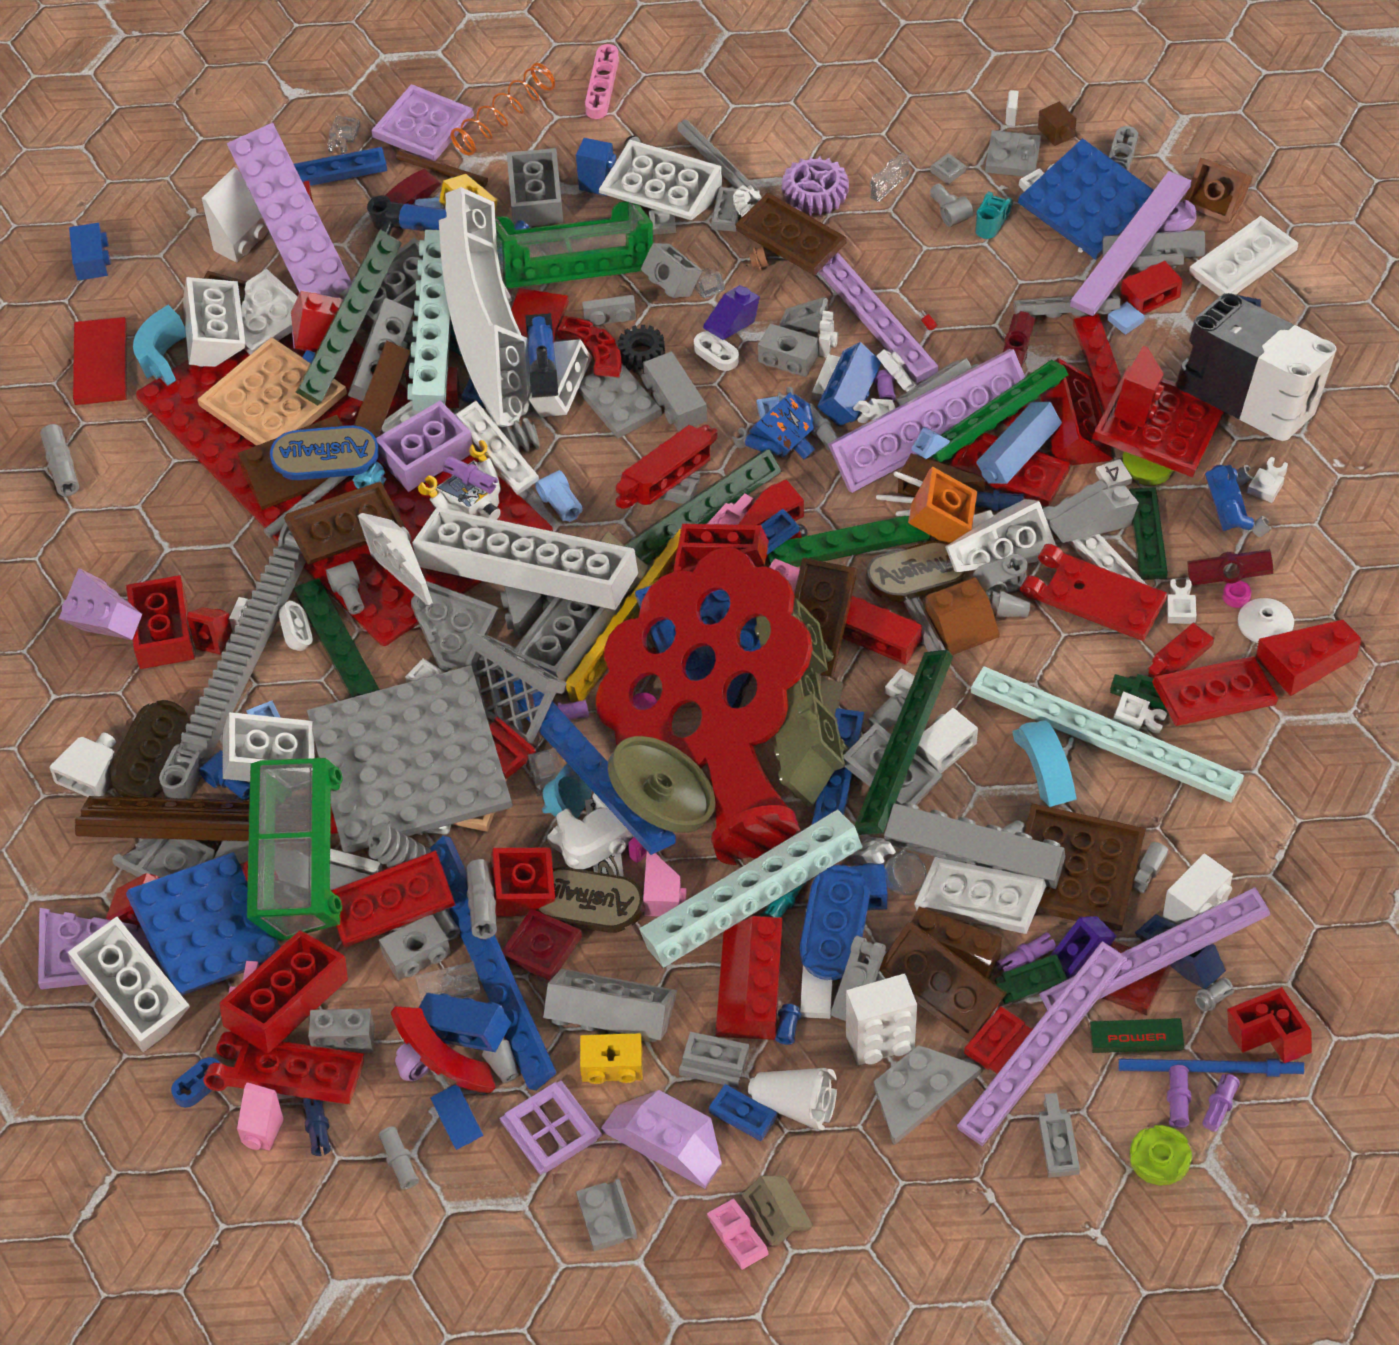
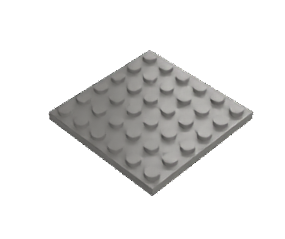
M471 665L307 710L309 721H313L312 732L319 758L328 759L342 773L343 781L340 789L331 791V806L342 849L345 853L368 848V835L371 829L379 823H386L398 832L411 836L513 807Z

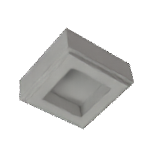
M948 153L931 165L930 172L945 183L950 184L966 172V165Z

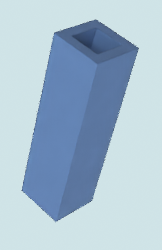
M1031 402L977 460L976 463L982 472V476L988 483L1007 484L1062 424L1051 402Z

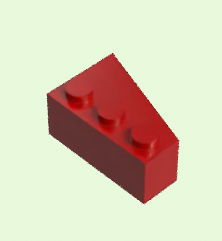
M682 524L673 572H693L703 557L711 551L722 547L736 548L748 555L755 567L764 566L769 543L762 525Z
M1342 619L1260 638L1255 658L1281 687L1292 696L1356 659L1361 637Z

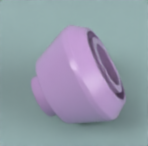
M404 1043L398 1048L395 1063L403 1080L416 1081L430 1071L420 1061L421 1056L413 1049L410 1043L408 1045Z

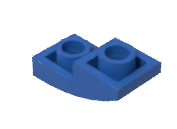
M455 1084L430 1097L456 1150L484 1136L458 1085Z

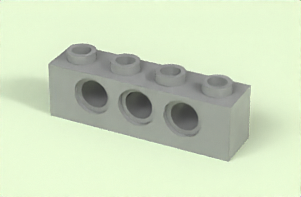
M384 298L378 309L348 396L363 401L372 378L371 372L375 370L381 354L379 351H382L386 340L406 348L407 342L403 340L405 334L410 335L413 328L414 320L411 317L414 309ZM387 329L394 331L395 334L389 333Z

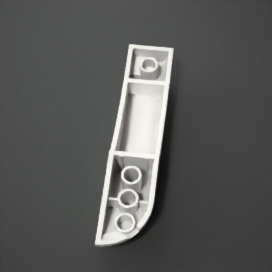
M460 187L445 193L447 217L439 220L441 262L449 312L465 365L486 410L497 426H512L515 420L518 423L520 422V417L527 413L530 403L528 400L531 395L528 340L521 335L514 320L501 277L497 252L494 202Z

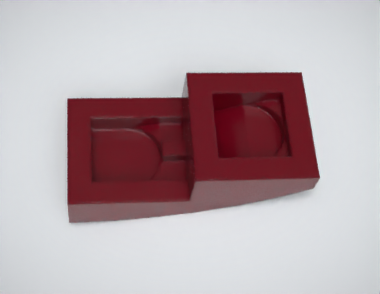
M424 168L398 183L385 196L391 202L413 205L415 200L419 198L427 199L441 183Z

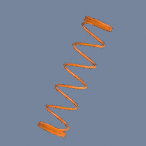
M534 63L531 68L525 71L523 81L514 80L510 82L508 94L498 93L493 97L492 107H480L477 111V120L465 119L461 124V128L456 127L451 130V139L455 147L464 155H473L477 148L470 135L463 130L464 123L467 121L477 122L485 137L492 139L491 131L479 121L478 115L480 110L483 108L493 109L498 121L502 125L508 126L505 116L494 107L496 97L499 95L508 96L514 109L523 114L524 109L514 97L510 96L511 85L516 82L523 83L529 96L533 100L539 101L538 93L525 82V76L531 70V75L536 84L542 89L550 91L555 87V79L551 71L541 63ZM535 66H538V67L542 68L544 71H542V70H540V69H537V68H534V67H535ZM534 70L545 74L552 82V86L547 87L543 85L537 78ZM527 86L534 91L537 99L531 95ZM512 99L520 106L522 112L515 107ZM496 112H498V113L503 117V119L505 120L506 124H504V123L499 119V117H498V115H497ZM481 125L489 132L491 137L487 136ZM455 131L461 133L466 146L472 152H467L459 145L454 136ZM465 137H466L467 140L469 141L471 147H470V146L468 145V143L466 142Z

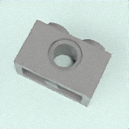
M662 243L652 244L641 267V270L649 276L648 279L664 288V292L672 298L690 297L702 273L698 266L672 245Z
M771 323L758 344L759 363L807 377L818 357V338Z
M433 915L419 919L379 939L382 955L398 981L405 977L416 975L421 969L431 964H437L451 954L448 939ZM417 947L421 948V949H419V950H417V951H412V949H414V948H417Z

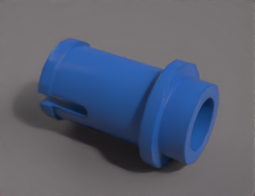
M783 1004L782 1008L778 1010L777 1014L780 1019L775 1038L778 1043L785 1045L795 1043L797 1021L801 1019L798 1006Z

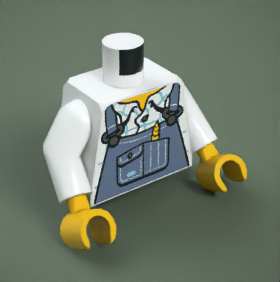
M483 440L479 441L482 452H477L472 444L469 448V453L472 457L478 458L479 462L472 461L470 464L478 466V470L498 479V474L490 458L485 456L487 451L486 442ZM429 475L425 478V481L429 484L430 488L426 487L423 482L418 486V490L422 495H430V501L436 508L495 520L501 514L500 509L497 508L499 504L498 494L500 492L499 479L498 483L493 482L497 486L491 494L472 484H464L462 479L454 475L438 487L437 480Z

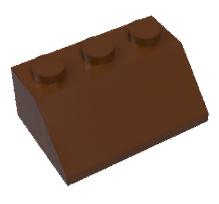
M919 906L912 922L989 980L995 969L996 961L1001 956L1002 937Z

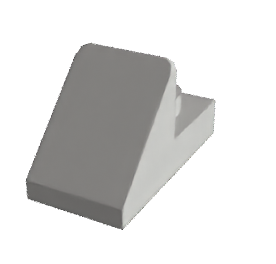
M823 297L787 308L779 326L794 331H800L804 328L810 336L818 338L822 313L827 309L828 299Z

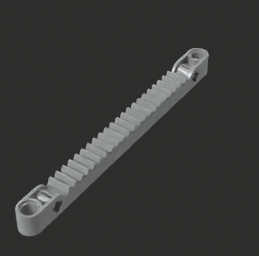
M305 500L300 501L293 506L290 512L315 503ZM286 522L279 535L278 547H274L273 556L269 557V565H265V574L261 573V582L257 581L256 591L253 590L252 599H248V608L244 607V616L239 617V626L235 625V634H231V642L226 644V652H222V660H218L217 670H213V678L208 680L209 687L204 688V697L200 696V705L195 706V715L191 714V723L186 724V733L182 732L181 743L174 746L160 773L159 779L166 798L190 799L201 778L199 768L211 758L223 733L229 712H233L279 618L278 611L287 602L306 563Z

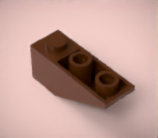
M912 453L900 472L923 482L928 471L934 467L977 492H985L986 480L983 477L956 469L951 465L930 460L929 458L925 459ZM898 478V493L908 497H915L920 487Z

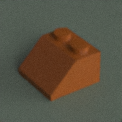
M1200 158L1191 180V187L1188 189L1184 200L1191 202L1195 206L1196 211L1230 223L1245 199L1253 176L1214 161Z
M976 577L926 596L925 610L944 648L948 649L952 655L1000 637L989 598Z

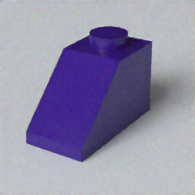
M741 285L735 287L723 295L704 323L703 328L722 340L730 337L755 322L760 296Z
M1097 916L1079 917L1050 956L1057 954L1067 979H1070L1078 973L1102 941L1110 946L1117 936Z

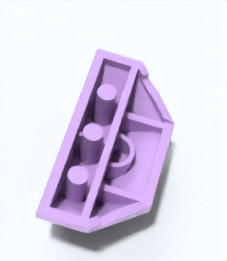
M660 1090L617 1105L601 1127V1132L706 1189L722 1165L711 1118Z

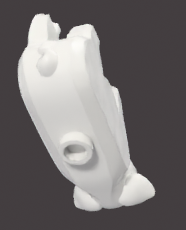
M595 793L592 797L596 802L597 809L587 814L582 821L575 818L570 809L561 811L556 816L558 826L554 827L552 832L547 835V840L551 847L561 852L566 864L574 869H586L612 854L614 856L621 854L628 845V842L634 837Z

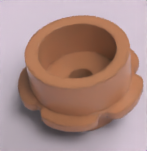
M763 246L759 248L753 247V252L749 253L753 268L759 267V270L763 271L762 268L769 266L766 251Z

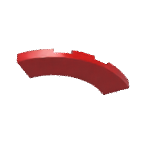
M563 316L557 330L558 339H581L586 349L594 357V375L620 377L622 369L621 353L611 334L605 329L600 330L594 327L590 321Z
M395 1006L390 1012L393 1022L406 1045L410 1043L413 1049L421 1056L420 1061L437 1075L442 1073L456 1081V1085L476 1092L492 1093L496 1088L489 1064L484 1061L468 1058L446 1045L428 1024L422 1008Z

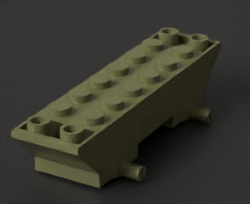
M794 598L793 613L791 615L805 624L811 634L813 650L809 666L803 676L787 690V715L783 725L774 735L777 745L774 746V751L777 759L780 761L781 770L778 771V775L784 787L787 786L795 798H799L804 804L811 806L834 771L845 767L843 755L850 748L840 736L837 718L823 705L818 674L828 670L827 662L833 659V652L827 648L823 641L820 623L797 598ZM758 616L756 617L755 633L762 647L769 639L771 627L766 617Z

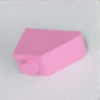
M647 851L643 898L645 905L644 914L645 916H661L686 901V888H681L680 876L656 853L650 855Z
M246 1083L237 1126L241 1142L253 1150L262 1148L270 1151L284 1120L276 1091Z

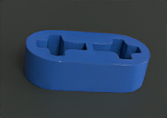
M212 1057L204 1058L176 1079L172 1084L171 1092L177 1105L185 1108L191 1107L213 1091L204 1084V1072L210 1064L220 1063L219 1060ZM185 1088L187 1091L191 1090L192 1093L190 1095L181 1094V1090Z

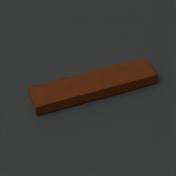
M386 340L353 426L363 427L369 430L375 438L379 437L411 352L410 350Z

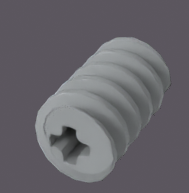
M523 418L522 427L516 420L514 425H512V429L509 426L502 427L501 431L518 452L520 446H523L525 451L529 452L530 443H533L535 448L539 449V439L533 421L531 424L527 418Z
M386 823L375 825L367 839L369 856L372 859H378V862L381 864H386L388 868L431 852L428 847H424L421 843L407 837L402 832H398Z

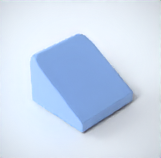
M924 426L911 450L927 459L948 445L950 441Z

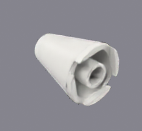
M827 1068L759 1072L755 1078H751L748 1093L752 1096V1099L779 1114L811 1128L824 1130L825 1127L822 1123L830 1122L835 1108L837 1089L831 1088V1080H836L834 1070Z

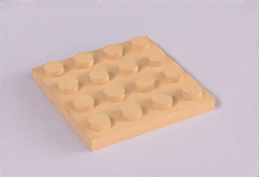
M271 337L198 398V403L200 407L255 445H260L278 438L286 432L311 425L347 394L346 386L333 379L322 402L318 406L297 394L296 390L310 363Z

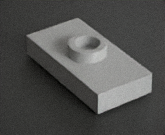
M719 187L711 229L736 232L735 224L739 221L740 214L734 206L733 195L737 189Z

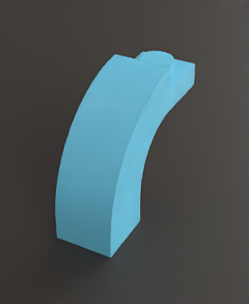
M169 305L150 316L141 325L133 341L134 354L146 378L148 379L151 376H154L156 379L161 378L167 386L176 381L167 360L163 356L169 347L186 337V329L180 316Z
M1044 720L1037 723H1025L1019 729L1013 730L1014 741L1025 750L1032 763L1040 799L1049 807L1076 800L1069 764L1052 726Z

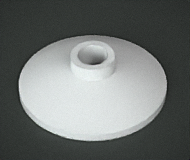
M1258 598L1249 601L1241 608L1238 615V626L1244 636L1258 643L1260 638L1292 631L1294 618L1291 611L1283 603L1274 599Z

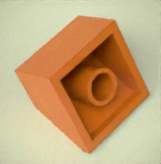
M932 467L911 503L908 523L936 539L950 544L972 530L977 491Z

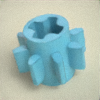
M376 461L366 472L354 475L353 482L358 489L379 481L384 484L386 480L383 477L385 471L382 465Z

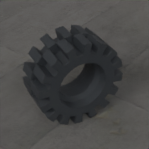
M636 325L632 326V331L627 328L624 330L625 335L621 333L619 336L618 349H620L622 364L626 365L629 371L633 368L634 373H638L639 369H642L644 373L643 362L665 354L663 334L660 335L658 329L654 331L653 326L649 325L648 329H645V325H641V328L637 329ZM639 346H647L651 348L644 352H637L633 350L634 348Z

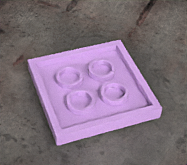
M411 84L372 129V136L423 158L436 161L452 142L451 130L456 127L461 128L463 120L471 119L474 116L473 108ZM455 131L454 136L456 137L459 132Z

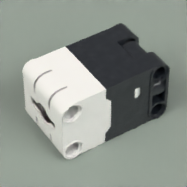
M1224 293L1194 319L1189 336L1192 349L1188 358L1181 364L1176 386L1182 392L1189 393L1265 432L1272 438L1285 441L1290 439L1295 432L1315 415L1334 359L1336 346L1331 341L1322 339L1308 330L1302 329L1242 299L1236 294Z

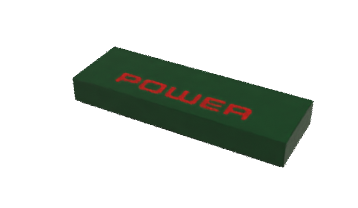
M1181 1018L1090 1021L1092 1053L1184 1050Z

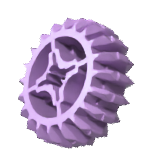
M810 156L808 160L800 158L798 163L792 162L791 167L786 168L785 175L782 178V194L785 197L786 203L793 207L797 206L803 213L805 211L808 212L810 216L812 213H818L821 216L824 211L830 214L832 208L839 209V205L845 202L849 192V179L844 168L840 167L838 162L832 163L830 158L822 160L821 156L818 159H812Z

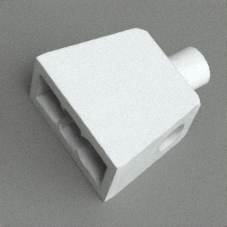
M102 733L96 742L84 737L78 738L49 767L54 782L86 797L104 796L111 783L110 770L115 757V752L112 748L116 744V740L108 733Z

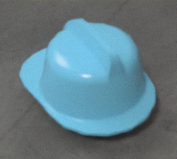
M568 763L561 769L556 778L544 787L543 799L545 804L542 808L543 813H551L556 817L561 811L570 809L572 815L578 818L586 806L585 800H590L592 790Z

